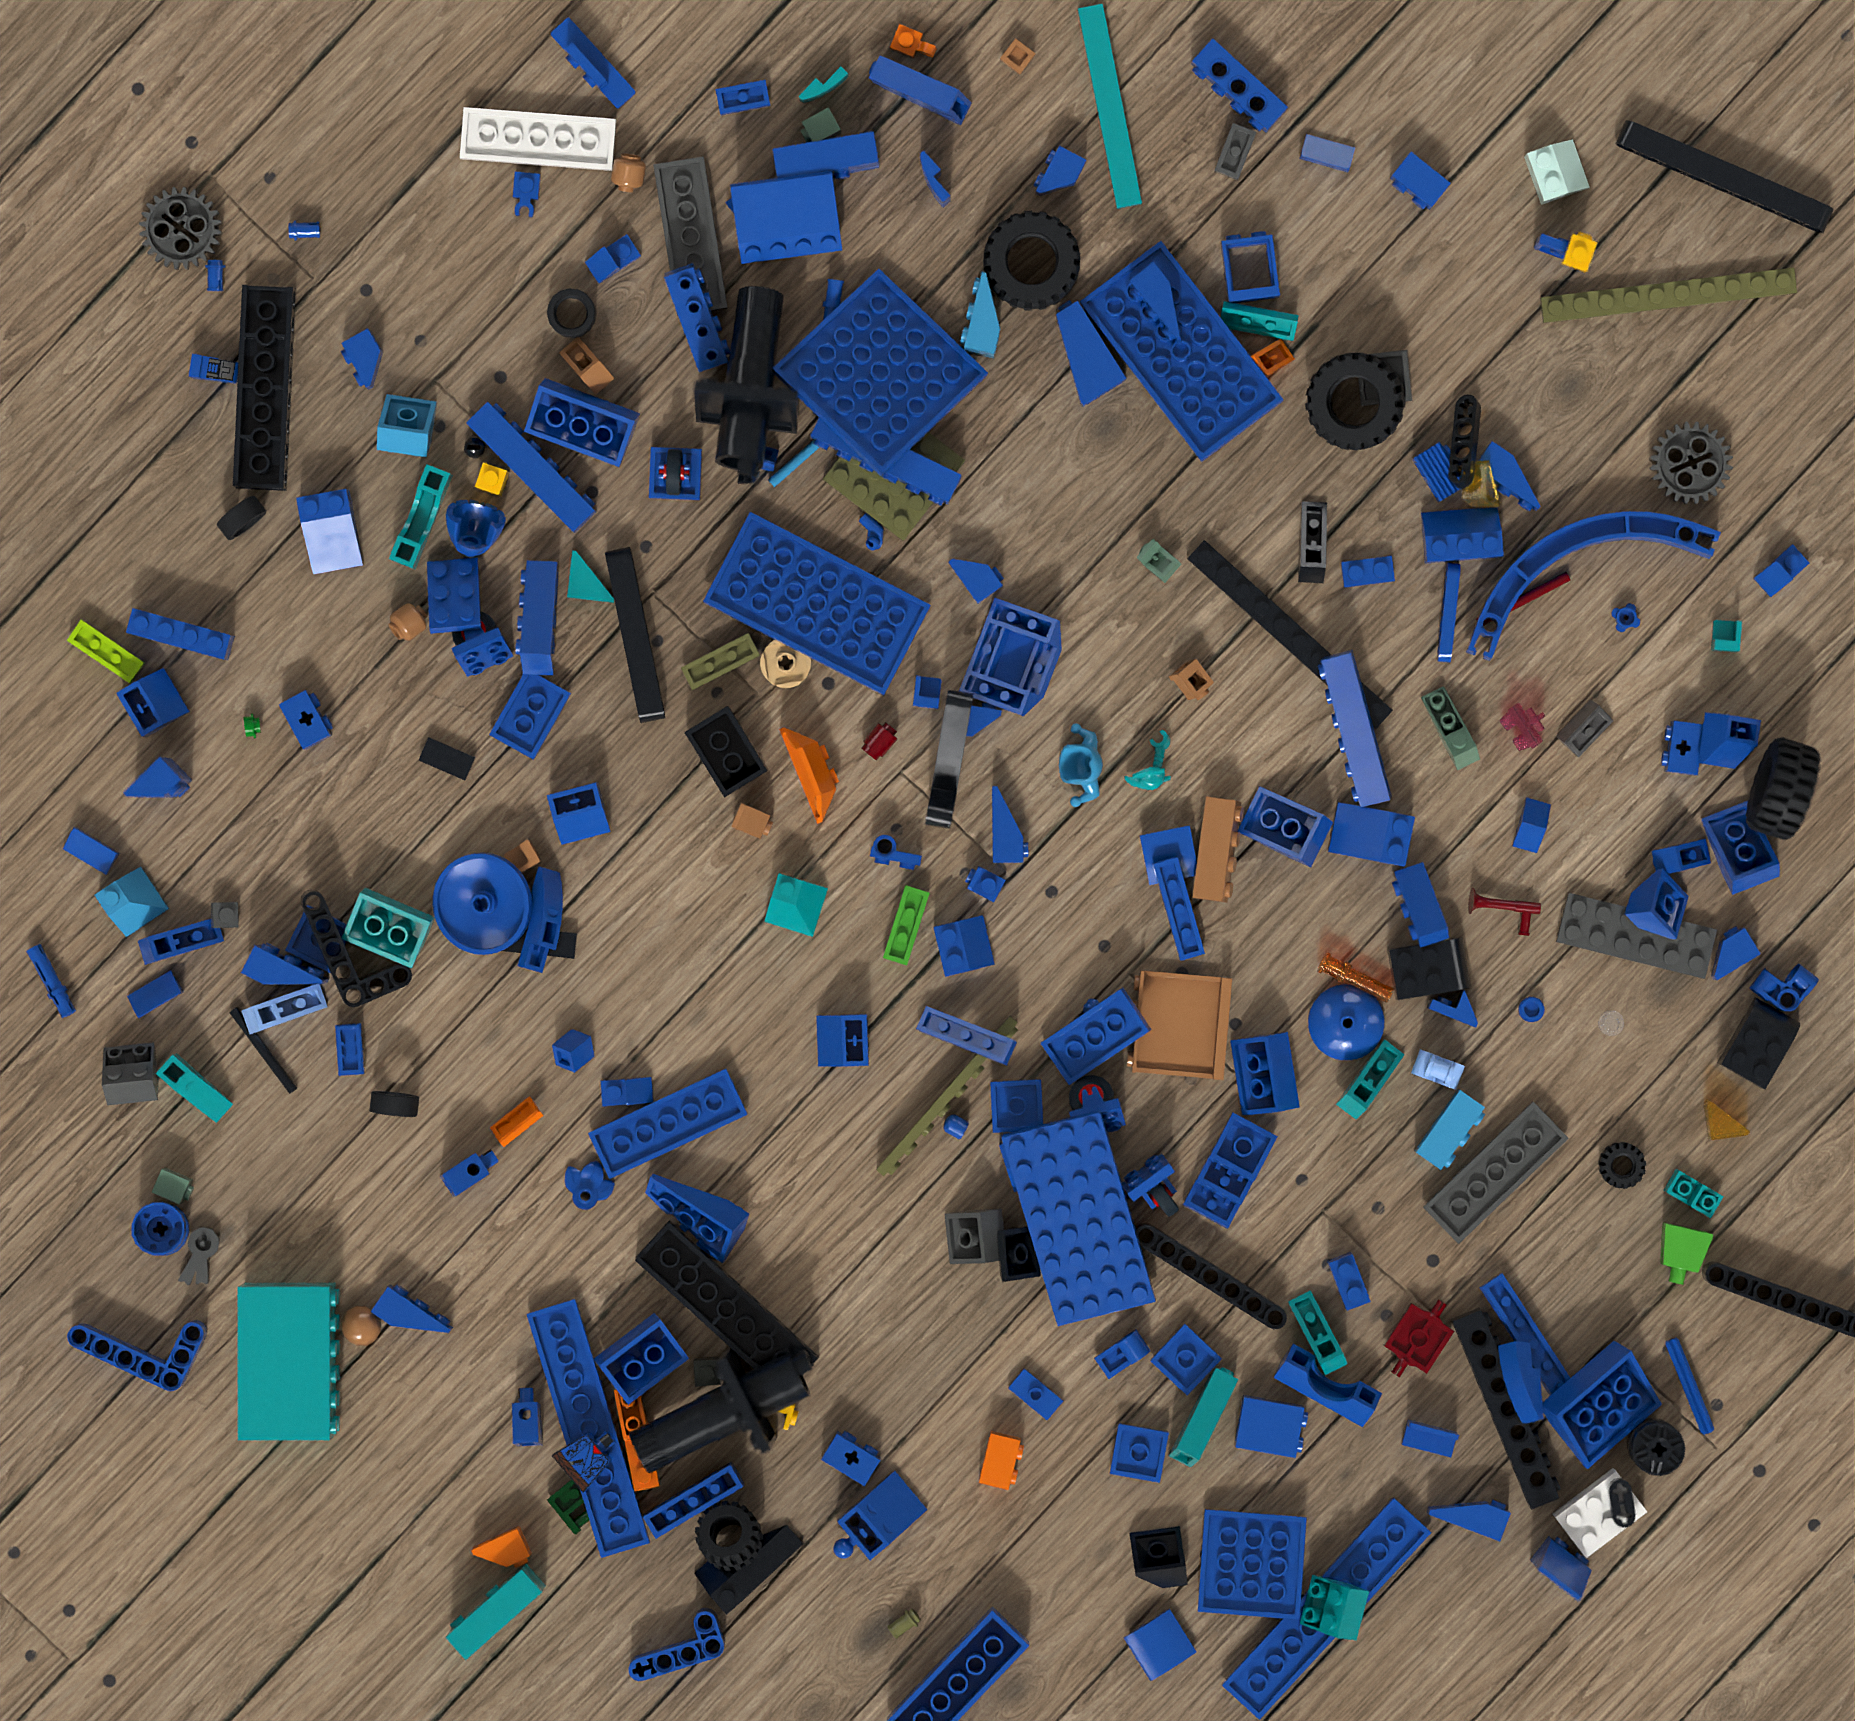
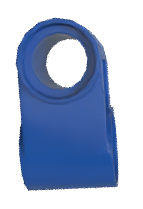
M1798 963L1788 974L1784 982L1764 968L1749 988L1776 1009L1788 1012L1798 1007L1802 1000L1812 991L1819 979ZM1784 993H1788L1792 997V1003L1789 1007H1784L1781 1004L1780 999Z

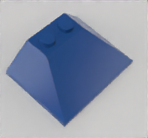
M994 598L959 691L973 693V698L1024 716L1044 698L1062 651L1060 621Z

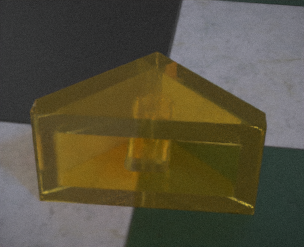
M1489 460L1476 461L1474 480L1470 486L1462 489V500L1473 508L1500 506Z
M1705 1100L1703 1105L1709 1140L1747 1136L1750 1133L1748 1129L1713 1102Z

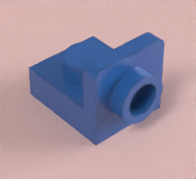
M978 866L977 870L972 868L965 880L969 884L967 889L992 902H995L1006 881Z

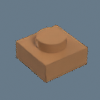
M1015 38L1000 60L1021 75L1036 53Z

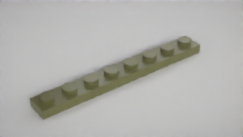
M1009 1016L995 1033L1011 1039L1018 1031L1015 1027L1018 1022ZM976 1054L877 1167L876 1170L882 1176H885L887 1172L892 1175L901 1165L898 1162L904 1153L909 1156L918 1144L914 1141L921 1134L925 1137L935 1126L931 1123L935 1117L939 1115L942 1118L951 1108L948 1102L954 1096L959 1098L968 1088L965 1085L970 1077L976 1079L984 1070L982 1063L987 1059L986 1057Z

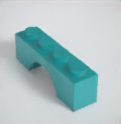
M426 464L417 486L411 511L396 539L389 557L390 560L416 570L453 477L452 474Z

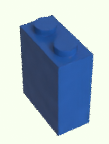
M1243 1395L1234 1443L1235 1448L1296 1458L1297 1452H1302L1304 1438L1300 1437L1301 1427L1306 1428L1308 1412H1304L1305 1408L1303 1405Z

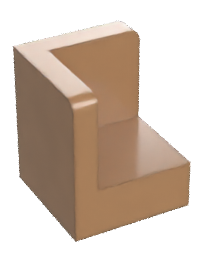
M530 839L504 854L505 859L514 864L521 873L542 862Z

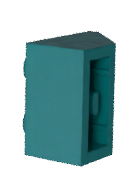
M1312 1575L1300 1624L1335 1638L1357 1640L1369 1591L1352 1584Z

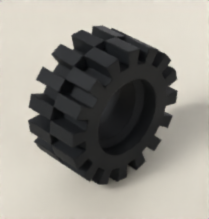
M1626 1142L1613 1143L1611 1146H1607L1600 1155V1161H1598L1599 1172L1602 1178L1616 1188L1628 1189V1187H1634L1637 1182L1643 1179L1642 1176L1646 1172V1161L1644 1160L1643 1153L1637 1147ZM1618 1156H1627L1632 1162V1168L1626 1175H1618L1613 1170V1161Z

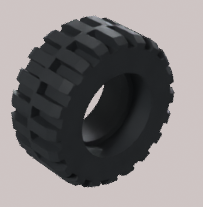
M1032 210L1024 211L1021 214L1015 213L1010 215V218L1005 221L1002 220L989 235L984 249V273L987 275L992 291L997 294L999 299L1006 301L1010 306L1023 308L1027 311L1046 309L1048 306H1054L1060 302L1075 285L1080 269L1078 242L1072 235L1071 229L1060 222V219L1055 216H1049L1046 212L1042 211L1039 213L1032 212ZM1023 238H1040L1046 241L1055 253V269L1044 282L1033 285L1022 283L1009 270L1008 254L1012 246Z
M1357 352L1333 357L1328 362L1322 364L1317 373L1313 374L1310 380V387L1306 391V411L1308 410V419L1310 424L1315 427V432L1327 440V443L1345 450H1363L1387 440L1395 432L1399 422H1401L1403 408L1406 403L1403 394L1405 390L1399 381L1400 377L1397 372L1393 371L1390 367L1391 365L1386 361L1380 360L1377 356ZM1351 377H1360L1368 380L1376 388L1379 395L1377 413L1369 422L1363 425L1355 426L1344 423L1336 416L1332 407V396L1335 388L1343 380Z
M1784 737L1774 739L1770 743L1758 766L1747 803L1746 823L1752 830L1782 840L1795 836V833L1798 832L1801 823L1806 817L1807 810H1809L1818 781L1821 757L1816 748Z

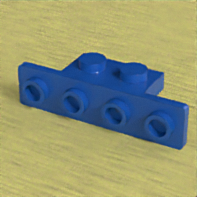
M566 18L551 32V36L568 54L565 57L575 69L579 66L585 73L582 76L592 88L596 85L617 109L635 95L636 92L570 18Z

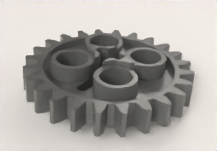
M173 187L172 195L162 190L163 198L160 199L154 195L156 204L147 203L146 205L150 212L141 213L147 218L146 221L139 222L140 226L146 228L145 231L139 233L141 237H147V240L142 245L144 247L151 246L147 253L150 256L157 253L155 261L159 263L165 259L164 266L167 268L172 262L176 270H179L181 263L186 270H189L190 262L199 267V258L207 262L208 259L205 254L207 252L215 254V251L211 248L212 244L220 245L215 236L222 235V232L216 229L217 226L222 224V221L214 219L220 213L217 210L210 211L214 203L210 201L204 204L207 196L203 194L197 198V190L193 189L190 195H188L186 187L182 188L181 193H178V190ZM178 204L183 205V214L179 217H174L172 215L173 207ZM166 214L179 225L184 224L183 227L199 238V242L196 243L182 232H178L162 216ZM198 219H202L205 223L204 229L200 232H194L192 228L193 223ZM162 225H167L169 227L168 235L163 238L158 237V228ZM188 240L190 244L189 249L184 253H180L177 249L179 242Z
M1687 421L1684 422L1682 430L1676 424L1674 425V433L1668 429L1664 431L1667 439L1663 437L1657 438L1661 446L1652 447L1657 452V455L1649 457L1650 460L1656 462V465L1649 468V470L1657 471L1652 480L1660 479L1661 483L1657 488H1667L1664 496L1674 493L1673 501L1675 502L1680 497H1683L1684 504H1687L1690 498H1692L1694 504H1698L1699 496L1706 502L1709 500L1708 493L1714 497L1718 495L1716 487L1720 489L1725 488L1721 480L1730 479L1725 474V471L1733 469L1732 466L1726 464V461L1733 458V456L1725 455L1730 446L1722 447L1721 443L1725 437L1717 439L1715 437L1718 432L1717 429L1709 433L1708 424L1699 429V423L1696 421L1693 427L1690 428ZM1697 439L1703 442L1704 450L1702 453H1696L1692 449V442ZM1671 449L1679 451L1681 458L1678 463H1673L1669 460L1668 453ZM1707 453L1712 454L1711 458L1696 463L1694 470L1689 466L1675 473L1670 472L1671 468L1687 462L1688 456L1693 460ZM1704 463H1709L1713 466L1714 473L1711 477H1707L1702 473L1701 469ZM1680 473L1689 475L1690 484L1685 487L1679 484L1678 476Z

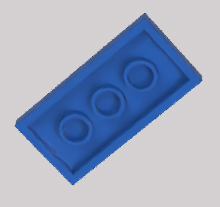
M1121 988L1041 1042V1045L1068 1085H1070L1152 1029L1125 989Z

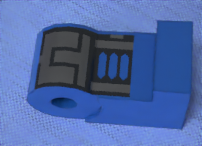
M192 354L189 377L237 384L238 362Z

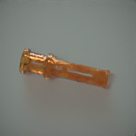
M1329 952L1325 953L1317 970L1319 973L1324 972L1336 978V981L1339 983L1346 982L1386 1003L1394 991V988L1353 969L1349 962L1343 963L1331 957Z

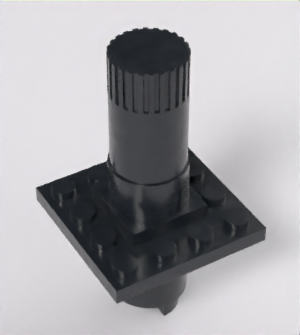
M746 286L738 290L730 359L727 364L725 382L716 383L713 379L704 378L701 381L695 380L694 384L696 422L720 425L715 462L722 467L737 470L738 484H752L757 481L760 475L758 470L762 469L764 465L768 431L797 434L798 392H793L792 389L780 387L778 390L773 388L775 380L773 367L776 362L784 295L775 289L762 286Z
M731 1348L724 1350L717 1359V1366L715 1367L719 1379L723 1381L721 1386L629 1432L632 1445L646 1471L650 1474L740 1430L745 1432L750 1429L751 1436H749V1439L755 1450L759 1449L761 1454L770 1451L777 1439V1435L768 1416L810 1396V1391L803 1374L812 1370L814 1363L807 1351H796L797 1354L793 1356L788 1352L745 1373L735 1351Z

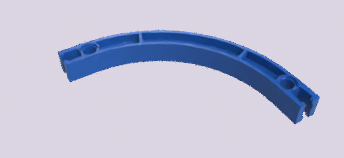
M1631 511L1602 514L1564 526L1529 548L1510 566L1498 581L1482 608L1466 653L1476 654L1474 645L1479 635L1484 638L1490 639L1488 652L1484 651L1482 655L1483 659L1490 661L1508 615L1522 592L1541 572L1573 552L1605 542L1644 540L1673 546L1710 559L1715 549H1706L1696 544L1695 540L1698 535L1712 538L1711 541L1717 542L1721 532L1671 515ZM1680 529L1689 530L1691 533L1689 541H1684L1679 537ZM1486 619L1493 620L1496 624V630L1493 632L1486 631L1483 627V621Z

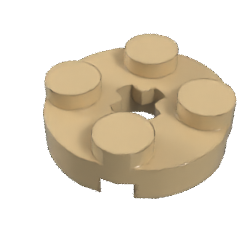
M773 640L762 653L760 666L764 677L771 684L780 688H792L800 685L807 678L811 669V658L777 640ZM786 655L788 659H793V664L789 666V670L779 666V661L783 660L782 656Z

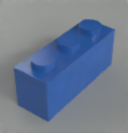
M1424 863L1395 871L1396 881L1392 882L1396 897L1400 895L1402 897L1403 903L1400 904L1404 918L1409 917L1412 924L1408 926L1412 940L1417 939L1421 948L1448 939V927Z

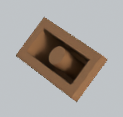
M579 337L575 338L559 352L595 395L615 379Z
M741 803L731 827L761 839L763 835L768 836L773 822L769 821L771 815Z

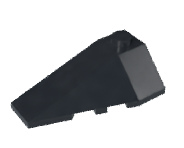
M787 1524L763 1534V1539L760 1540L762 1548L761 1550H756L758 1556L756 1559L751 1557L749 1559L751 1564L748 1566L743 1563L739 1570L731 1567V1571H725L723 1567L718 1569L713 1563L710 1564L707 1561L694 1573L709 1596L726 1615L804 1544Z

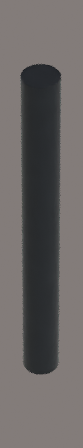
M236 1007L230 1011V1015L287 1092L291 1094L298 1089L257 1033L249 1034L243 1014L239 1008Z

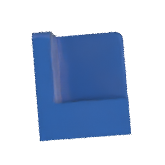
M916 675L913 706L938 709L941 679Z
M574 1029L552 1044L556 1065L574 1073L594 1057L591 1036Z

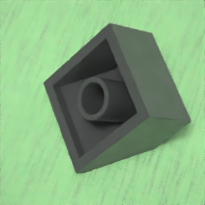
M982 1209L944 1214L950 1264H976L999 1261L997 1232L1004 1230L1002 1209Z

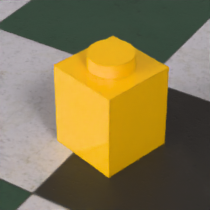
M483 463L475 487L502 497L509 472Z

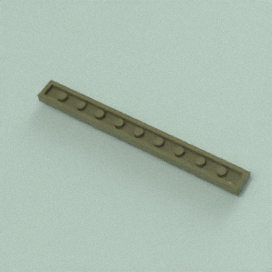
M1794 268L1546 296L1540 298L1543 323L1790 295L1797 293Z

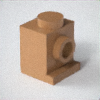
M1197 659L1186 661L1169 676L1170 680L1176 683L1188 700L1196 698L1198 701L1209 693L1207 688L1214 683ZM1188 678L1193 681V685L1189 682Z

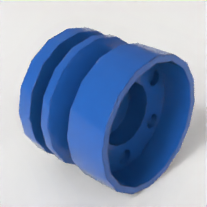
M150 1203L142 1207L135 1214L132 1222V1237L135 1244L143 1252L151 1255L173 1254L186 1244L189 1236V1222L185 1213L179 1207L169 1203ZM160 1222L168 1226V1230L164 1231L165 1236L156 1232V1228L160 1227Z

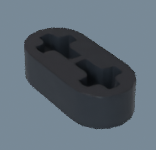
M1622 1478L1613 1479L1608 1485L1611 1517L1617 1526L1627 1528L1634 1523L1636 1518L1632 1488ZM1619 1483H1621L1622 1487L1627 1488L1622 1493L1623 1501H1619L1618 1494L1613 1493V1489H1616ZM1620 1505H1624L1625 1511L1630 1513V1516L1626 1517V1522H1622L1620 1518H1617V1515L1621 1514Z

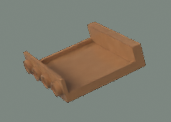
M1140 970V976L1135 975L1134 990L1138 991V999L1133 1001V1003L1152 1030L1134 1041L1133 1052L1128 1051L1127 1066L1132 1067L1131 1072L1224 1080L1232 978Z

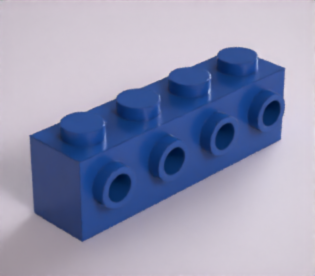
M691 263L664 273V279L698 371L702 372L727 363V355L730 354V348L727 340H721L718 331H721L722 327L718 316L713 317L710 307H713L709 292L704 293L701 286L702 283H705L701 269H695L694 264Z

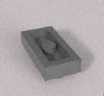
M1233 123L1214 172L1238 181L1256 131Z

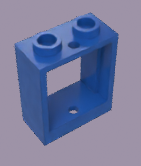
M1266 231L1251 233L1249 238H1241L1240 234L1226 236V240L1221 241V252L1228 302L1242 303L1279 298L1280 291L1273 236L1266 235ZM1266 245L1271 286L1234 291L1229 249Z

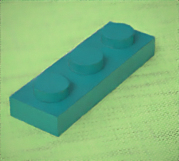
M1226 301L1223 302L1220 316L1229 329L1294 341L1299 315Z

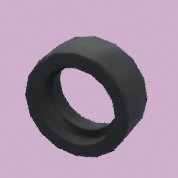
M568 288L559 291L552 297L548 304L547 317L549 324L558 334L568 338H576L585 335L591 330L595 323L596 310L594 303L586 293L579 289ZM569 298L581 301L587 312L583 324L576 328H566L561 325L556 315L560 303Z
M250 496L221 517L217 522V527L228 540H233L255 525L266 514V509L255 496Z
M372 1091L369 1111L389 1116L416 1117L418 1114L419 1096L389 1091Z

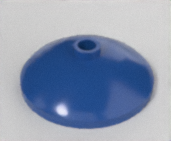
M1342 984L1325 990L1312 1004L1308 1016L1309 1033L1314 1044L1324 1054L1338 1060H1355L1369 1054L1379 1043L1384 1031V1014L1378 1000L1369 991L1356 985ZM1346 1018L1352 1020V1025L1349 1028L1343 1026V1020Z

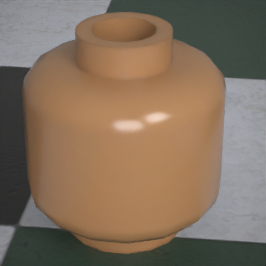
M622 153L621 157L613 161L611 181L618 185V190L633 192L634 188H639L644 183L646 165L641 161L640 156Z
M406 603L390 615L388 626L399 640L410 641L426 629L425 618H427V614L421 606L417 605L415 607L410 603Z

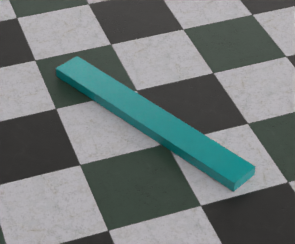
M1103 4L1078 8L1116 207L1120 209L1141 205L1142 200Z

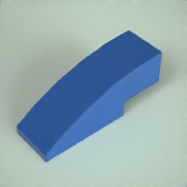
M1513 1341L1499 1345L1498 1350L1503 1378L1509 1397L1521 1422L1527 1424L1544 1419L1540 1369L1532 1368L1531 1343Z

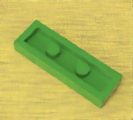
M905 885L884 952V959L903 965L908 964L930 894L929 892Z

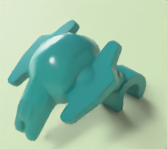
M1164 730L1160 731L1163 736L1162 742L1156 743L1152 738L1150 739L1151 745L1155 748L1153 767L1143 769L1133 774L1132 777L1124 776V779L1131 786L1145 790H1154L1159 788L1163 782L1171 780V776H1165V769L1162 768L1165 749L1169 747L1171 742L1169 735Z

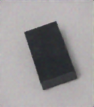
M428 737L418 761L466 781L476 757Z

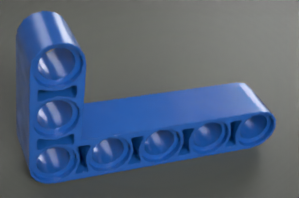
M198 1320L184 1325L167 1361L85 1323L72 1327L68 1331L67 1339L70 1345L164 1390L175 1391L185 1383L206 1338L207 1327ZM190 1326H195L200 1330V1337L198 1339H192L189 1336L188 1329ZM77 1329L85 1331L87 1336L85 1342H79L75 1338V1331ZM100 1340L108 1342L110 1348L107 1353H103L98 1349V1342ZM179 1349L188 1351V1362H182L178 1359L177 1353ZM126 1350L132 1354L133 1359L131 1363L127 1364L122 1361V1351ZM150 1361L155 1365L156 1370L154 1374L145 1372V1362ZM169 1372L177 1374L179 1378L177 1385L168 1383L167 1374Z

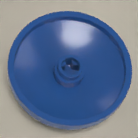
M473 853L453 861L441 873L433 892V912L441 932L453 945L472 954L487 955L505 950L521 938L530 922L532 896L525 877L510 861L496 854Z

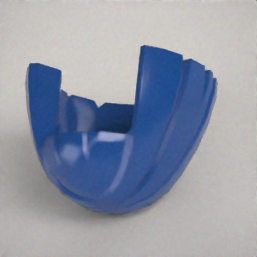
M467 500L456 501V504L453 502L448 506L446 524L451 541L457 551L466 556L474 557L485 553L496 542L504 528L506 517H504L505 515L501 510H497V507L491 504L479 503L476 500H470L469 502Z

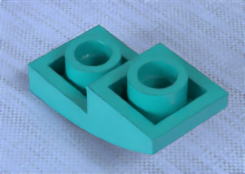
M1675 1169L1663 1190L1709 1218L1713 1216L1724 1197L1678 1169Z

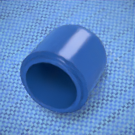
M953 1114L946 1118L943 1128L946 1133L961 1139L969 1122Z

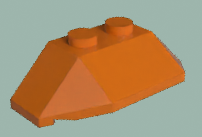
M783 727L779 730L816 822L819 824L823 822L837 790L835 784L839 782L834 768L829 770L825 760L830 758L825 745L819 746L817 741Z

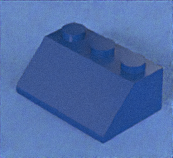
M1497 507L1421 513L1425 564L1501 558L1504 556L1502 529Z
M159 757L123 793L126 797L180 798L190 789L188 784L192 779L171 758Z
M1288 1032L1230 1040L1242 1116L1281 1112L1300 1107Z
M655 1313L594 1358L595 1362L628 1405L689 1359Z

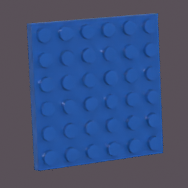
M880 269L873 273L773 367L775 375L793 392H798V398L880 476L886 473L988 375V372Z

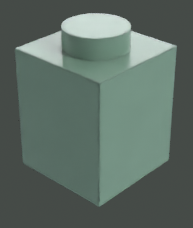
M829 107L802 121L804 128L800 130L806 143L831 139L841 133V129Z
M163 1168L160 1171L152 1193L177 1204H182L184 1200L188 1201L193 1193L194 1187L191 1186L193 1179L168 1168Z

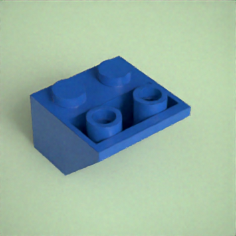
M165 668L135 681L116 693L142 737L147 738L190 712Z
M1705 713L1698 763L1735 769L1758 746L1761 720L1726 714Z
M598 783L547 795L561 845L611 832Z
M867 1014L816 1016L819 1067L869 1066Z

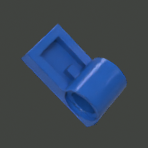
M889 835L877 837L871 847L870 857H875V863L889 865L890 860L900 862L899 867L914 870L915 865L920 866L921 855L896 851V842ZM882 839H888L892 843V850L887 854H883L878 850V842Z
M1135 1329L1094 1357L1107 1378L1110 1379L1129 1365L1142 1359L1151 1350Z

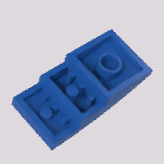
M1232 1113L1182 1205L1228 1229L1278 1136Z

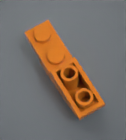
M614 1390L634 1491L660 1487L657 1470L650 1474L646 1471L636 1454L629 1436V1432L648 1423L642 1395L628 1405L620 1393Z

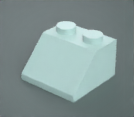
M1573 139L1529 152L1524 157L1541 205L1590 188Z

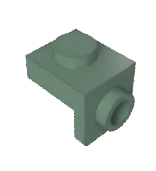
M1154 539L1145 544L1137 556L1142 565L1164 583L1181 566V563Z

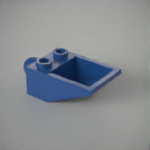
M893 1471L837 1519V1522L850 1537L837 1540L833 1546V1551L838 1558L846 1559L852 1555L854 1546L857 1545L865 1556L872 1560L926 1512L927 1508L897 1472ZM851 1517L859 1519L857 1526H852L849 1523ZM873 1536L876 1540L875 1544L867 1545L866 1538Z

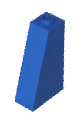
M881 55L870 67L869 79L875 85L960 126L972 104L960 90Z
M1071 300L1057 308L1059 313L1056 314V320L1081 406L1084 407L1126 381V377L1079 302L1076 301L1072 304Z

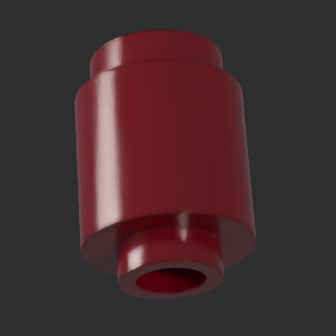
M886 722L883 726L878 723L863 741L865 744L861 749L877 761L880 756L884 757L898 740L894 736L897 731Z

